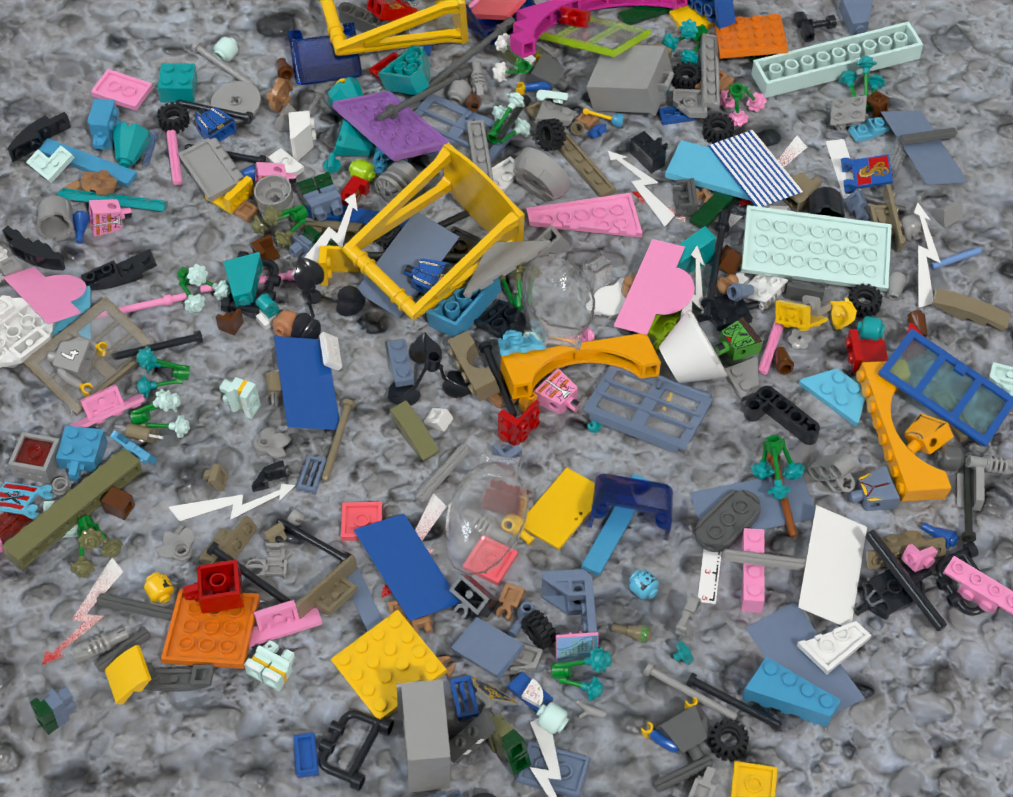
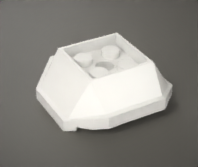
M5 295L0 297V368L17 367L52 340L56 323L47 324L23 298H11V296Z

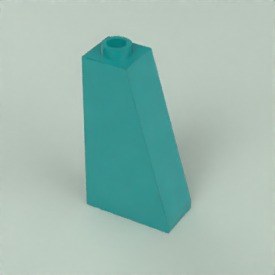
M706 226L679 244L684 246L685 249L677 268L686 271L688 274L696 270V259L691 255L696 246H698L704 265L713 261L716 237Z

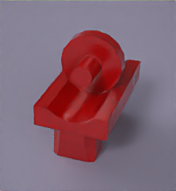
M566 6L560 7V24L587 28L591 13L588 10Z

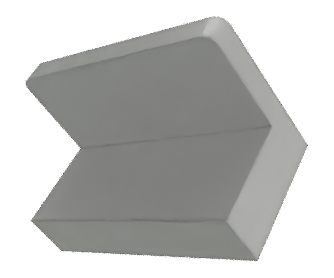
M976 466L974 474H971L972 510L981 511L985 501L984 467ZM958 473L956 476V507L958 509H964L963 473Z

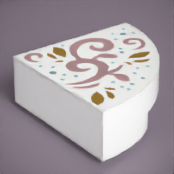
M532 679L522 694V699L541 708L543 691L539 683Z

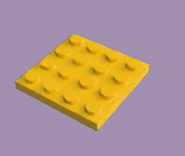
M398 610L330 659L373 716L381 720L398 710L397 683L438 680L448 673L447 669Z

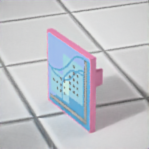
M579 631L578 634L569 632V634L556 635V662L584 660L586 657H590V650L598 647V632L582 633Z

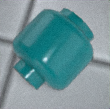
M865 316L863 321L859 320L857 331L860 332L861 339L877 341L879 338H883L886 324H883L880 318Z

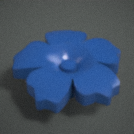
M601 123L593 126L589 130L588 136L594 139L598 136L601 137L602 133L606 132L607 125Z

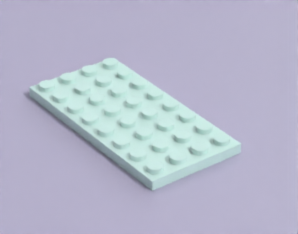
M747 205L741 272L787 279L791 276L795 280L824 282L826 284L855 287L857 284L861 286V283H864L865 286L871 284V288L876 286V290L879 289L880 291L887 292L889 287L892 224Z

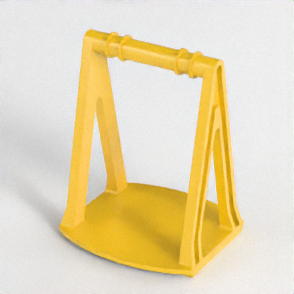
M318 0L321 3L328 27L329 40L333 44L335 54L338 56L406 48L412 45L422 46L446 42L466 44V42H469L465 0L441 2L349 39H346V35L343 33L344 28L340 24L334 0ZM447 14H451L456 29L392 36Z
M448 142L443 145L435 160L343 247L342 252L353 262L355 267L361 270L362 274H366L391 299V303H395L398 306L399 311H403L414 321L429 309L438 305L440 301L451 296L455 290L464 287L466 282L472 278L480 261L475 265L473 264L497 241H523L525 214L490 177ZM444 168V177L434 188L404 206ZM450 192L464 210L468 211L470 216L488 234L415 303L413 297L408 296L405 293V289L400 288L375 263L376 261L370 259L368 253L363 252L361 249Z

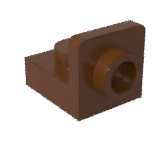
M874 91L867 98V104L873 106V118H883L884 116L881 112H886L889 108L890 97L878 91Z

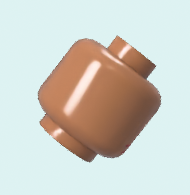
M282 310L272 321L275 334L281 337H291L293 323L298 315L292 310Z

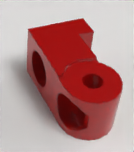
M353 175L340 194L342 205L348 206L349 203L345 199L354 193L356 202L362 194L367 196L370 192L369 181Z

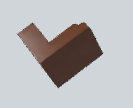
M271 235L251 242L252 252H259L261 258L272 261L280 258L273 245Z
M726 244L722 249L719 268L728 274H735L742 264V255Z
M239 308L236 309L234 314L226 312L224 316L220 314L216 316L218 330L234 336L244 322L242 311Z
M111 487L101 500L105 512L124 521L135 507L133 496L116 487Z

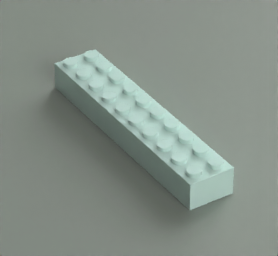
M905 22L789 51L788 53L754 60L752 77L761 93L765 95L764 98L838 80L844 71L851 70L857 72V74H862L863 69L857 66L856 63L864 56L873 57V61L877 62L876 65L870 68V71L920 59L923 43L911 24Z

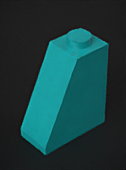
M256 252L223 261L236 307L254 302L263 267L260 253Z

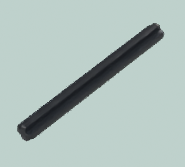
M875 530L869 531L865 538L938 632L945 629L947 623Z

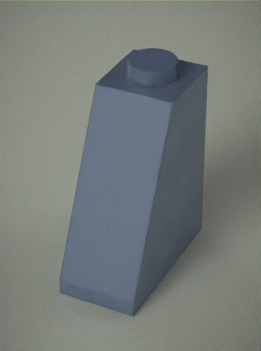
M840 0L839 10L850 36L867 32L873 0Z

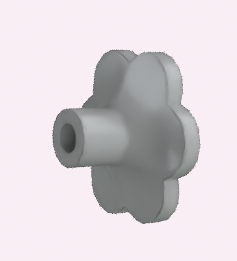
M794 328L791 335L788 336L789 343L796 350L799 348L806 349L808 343L812 340L808 330L800 331L798 328Z

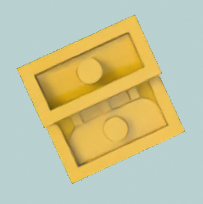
M135 645L122 653L105 669L116 704H124L133 692H141L151 680L140 645Z

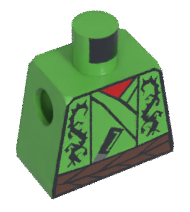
M742 316L721 330L719 344L714 346V350L718 356L727 353L732 360H738L760 353L763 341Z

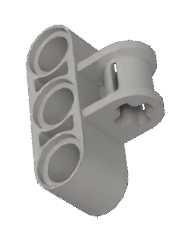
M847 453L822 456L808 467L811 477L816 481H826L834 493L850 492L854 489L855 481L850 472L856 468V462Z

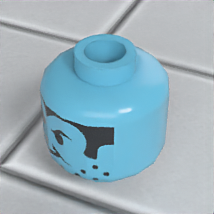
M639 569L629 578V589L640 600L647 598L651 600L658 594L659 581L650 571H641Z

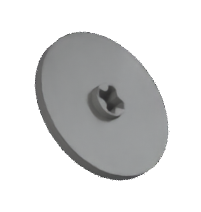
M234 81L221 86L214 93L210 106L241 113L249 111L254 116L261 106V95L253 84L245 81ZM234 118L235 123L244 122V120Z

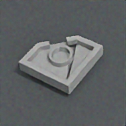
M673 89L674 107L689 118H707V107L702 106L701 90Z

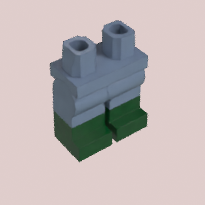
M329 172L314 176V181L311 177L297 182L299 196L313 219L317 218L321 222L326 220L328 213L333 212L336 216L343 213L341 195L335 187Z

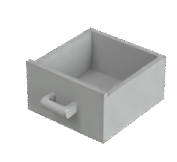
M605 45L604 48L614 50L621 45ZM634 45L615 57L601 54L586 86L594 111L652 113V116H655L674 76L666 46Z
M443 679L397 683L398 721H403L409 793L450 789V748Z

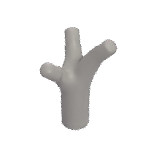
M576 700V704L585 710L578 715L580 719L589 715L605 719L607 711L593 707L584 700Z

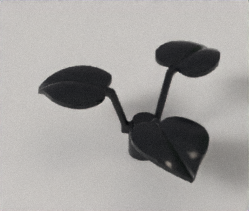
M299 257L294 273V281L296 286L303 290L302 296L307 301L306 305L309 307L311 316L307 313H301L296 317L292 327V337L317 339L319 337L321 324L318 320L314 319L315 314L311 304H317L321 299L337 303V313L348 317L357 314L363 308L366 302L365 297L354 286H344L337 294L338 300L321 295L320 291L316 289V285L321 284L324 280L323 268L311 259Z
M424 332L415 340L411 348L412 359L417 363L425 362L415 385L395 387V382H393L389 387L387 399L395 405H399L404 401H407L410 406L417 403L421 394L416 388L427 370L429 372L440 370L441 377L445 380L442 384V389L448 396L453 398H461L471 394L468 388L470 384L469 382H464L461 375L462 372L449 371L447 377L445 376L443 365L440 364L442 350Z

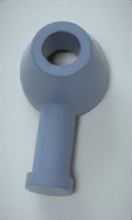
M524 602L518 607L517 621L508 630V634L511 637L516 638L523 626L521 624L522 619L536 610L531 602Z

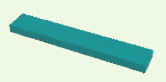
M62 188L57 194L68 200L84 202L116 199L120 206L165 211L168 207V201L117 194L99 195L93 191L88 192L69 188Z

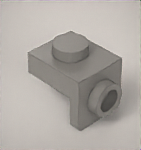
M808 295L802 297L803 304L811 306V315L823 316L824 313L831 310V303L820 301L819 297Z

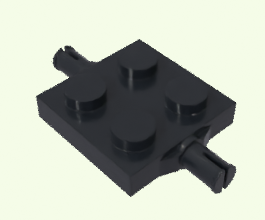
M728 295L715 297L714 299L718 302L716 309L712 310L709 321L714 324L717 331L723 330L742 316L748 323H752L753 317L749 310L759 309L758 301L746 303L743 299L733 301L729 299ZM704 314L697 315L699 323L708 321L703 319Z

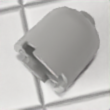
M51 195L44 198L38 206V233L45 239L47 237L55 238V241L68 238L74 226L73 208L70 202L59 195Z

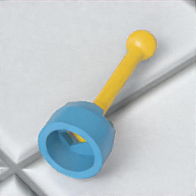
M588 108L583 109L584 115L590 114L609 119L613 126L618 128L622 126L623 114L616 113L611 117L589 111Z

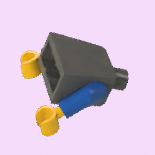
M543 52L542 55L537 54L535 56L537 59L534 62L535 67L527 78L526 85L523 82H518L515 89L520 95L525 94L526 91H552L555 86L564 91L568 82L561 78L564 68L560 65L557 58L550 57L547 53Z
M693 697L692 704L685 700V710L656 726L657 730H654L651 722H647V727L650 730L645 731L641 728V733L643 737L650 738L671 753L678 755L688 751L692 760L695 761L704 756L699 743L707 739L708 716L697 705V698Z

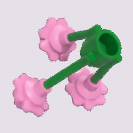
M740 83L729 85V90H722L720 94V106L723 105L724 109L734 108L735 104L736 110L729 114L728 117L732 118L731 121H734V126L741 127L748 122L749 116L744 111L739 110V100L744 98L745 93L749 96L746 105L749 106L748 109L750 111L759 112L760 109H764V105L767 102L764 94L755 92L752 95L748 87Z

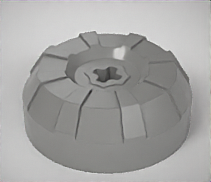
M525 147L514 160L513 172L516 180L530 194L535 195L544 202L562 198L571 187L570 178L563 168L548 155L535 148Z

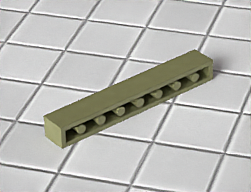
M125 448L116 452L111 459L101 464L91 475L86 476L80 484L70 489L60 500L55 501L44 513H40L34 521L24 526L13 538H9L2 546L5 557L22 571L76 526L81 517L89 516L102 505L101 500L111 487L121 490L142 473L140 460Z

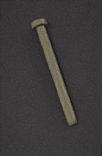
M344 399L341 404L343 410L321 477L323 482H327L330 478L350 410H353L355 407V402L350 399Z

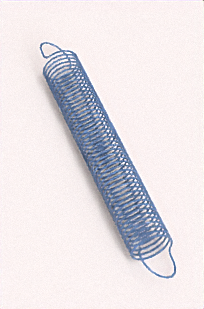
M152 132L150 134L152 137L150 146L147 147L143 159V166L145 165V160L148 162L146 164H150L149 161L151 160L157 136Z

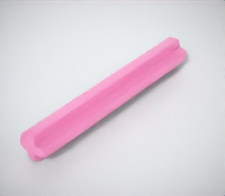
M168 130L166 134L172 181L174 185H181L183 181L176 131Z
M774 321L758 367L759 374H768L783 330V324L775 323Z

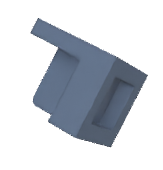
M496 443L492 445V455L506 471L522 461V449L518 445L513 448L509 444H505L501 448Z

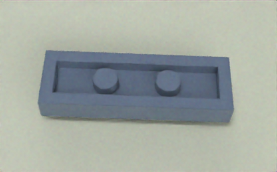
M406 339L387 341L395 387L413 385L414 377Z

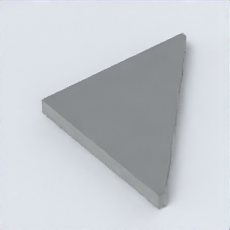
M550 240L496 242L483 255L463 293L464 296L470 298L476 290H483L494 283L493 280L502 274L503 276L509 274L516 269L515 266L524 261L527 263L538 256V252L545 248H551L553 244Z

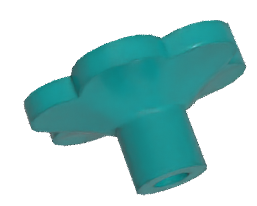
M682 640L678 641L676 644L678 652L673 654L676 661L682 659L687 665L692 664L694 658L690 648Z

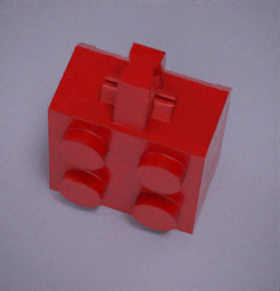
M238 560L200 565L197 568L198 582L183 587L185 600L199 601L203 614L244 607L242 575Z

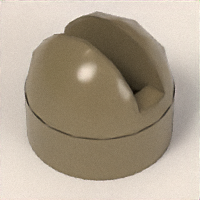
M580 120L574 121L571 125V131L575 135H581L585 130V124Z

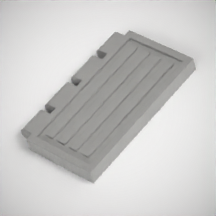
M207 138L178 153L180 160L209 202L225 195L239 181L245 178L217 138L211 140Z

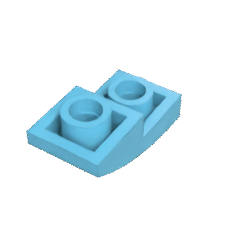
M882 117L867 119L865 124L851 125L848 131L857 143L878 137L888 132L889 127Z

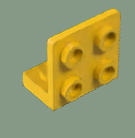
M246 176L231 191L211 201V203L232 215L234 210L244 200H247L254 194L252 178Z
M320 246L318 264L324 270V280L321 286H328L329 279L333 277V272H359V268L355 267L353 262L342 252L344 246Z
M785 300L776 301L775 323L783 324V327H797L800 331H807L811 327L821 326L822 323L828 321V317L811 315V306Z

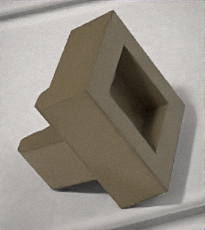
M213 464L211 470L204 472L203 479H208L207 484L212 485L216 491H224L229 474L221 464Z
M281 522L260 534L264 541L268 543H276V536H279L282 541L287 539L284 532L285 527Z

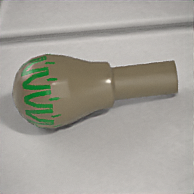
M612 625V632L625 634L627 637L640 643H646L652 637V631L647 625Z

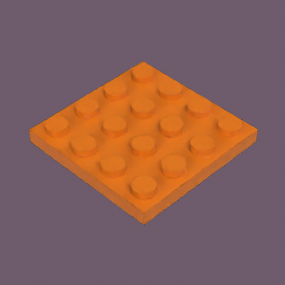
M781 14L753 15L752 17L738 16L735 18L736 23L721 29L716 27L714 22L720 59L788 53Z
M179 589L161 656L162 664L214 665L215 667L245 669L244 663L247 660L256 621L254 612L258 611L261 599L260 594L243 593V608L203 614L199 601L185 600L183 589Z

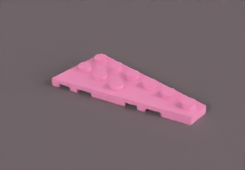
M631 193L526 208L529 226L548 228L553 225L556 229L642 238L643 235Z

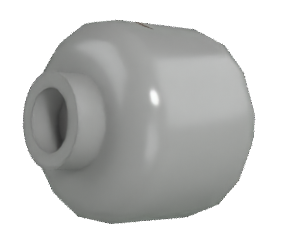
M455 80L450 85L447 97L449 101L457 105H464L465 99L471 94L472 89L467 81Z
M908 215L901 219L902 235H905L907 241H916L923 236L922 223L917 216Z

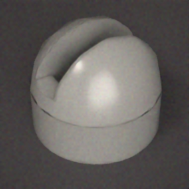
M296 508L288 516L287 521L295 526H299L302 524L299 520L304 521L305 519L304 514Z

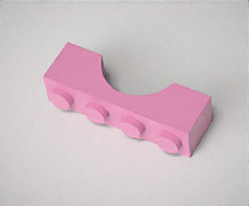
M744 528L742 551L764 553V529ZM743 563L741 612L762 613L764 605V566Z

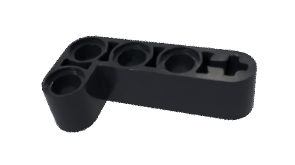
M763 386L747 399L744 417L748 421H758L767 414L803 443L813 445L817 442L820 431L819 423L773 387Z

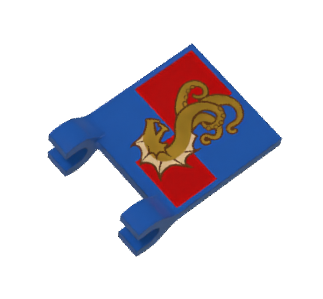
M889 154L855 160L841 158L842 172H848L852 169L854 179L843 180L845 194L852 193L860 188L893 183Z

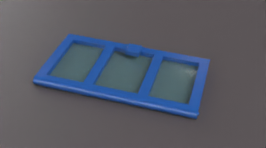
M912 328L878 373L879 376L983 447L988 446L990 440L1013 408L1012 395Z

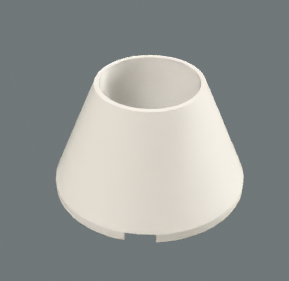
M688 310L659 346L670 370L678 383L727 377L728 375L696 317L691 310Z

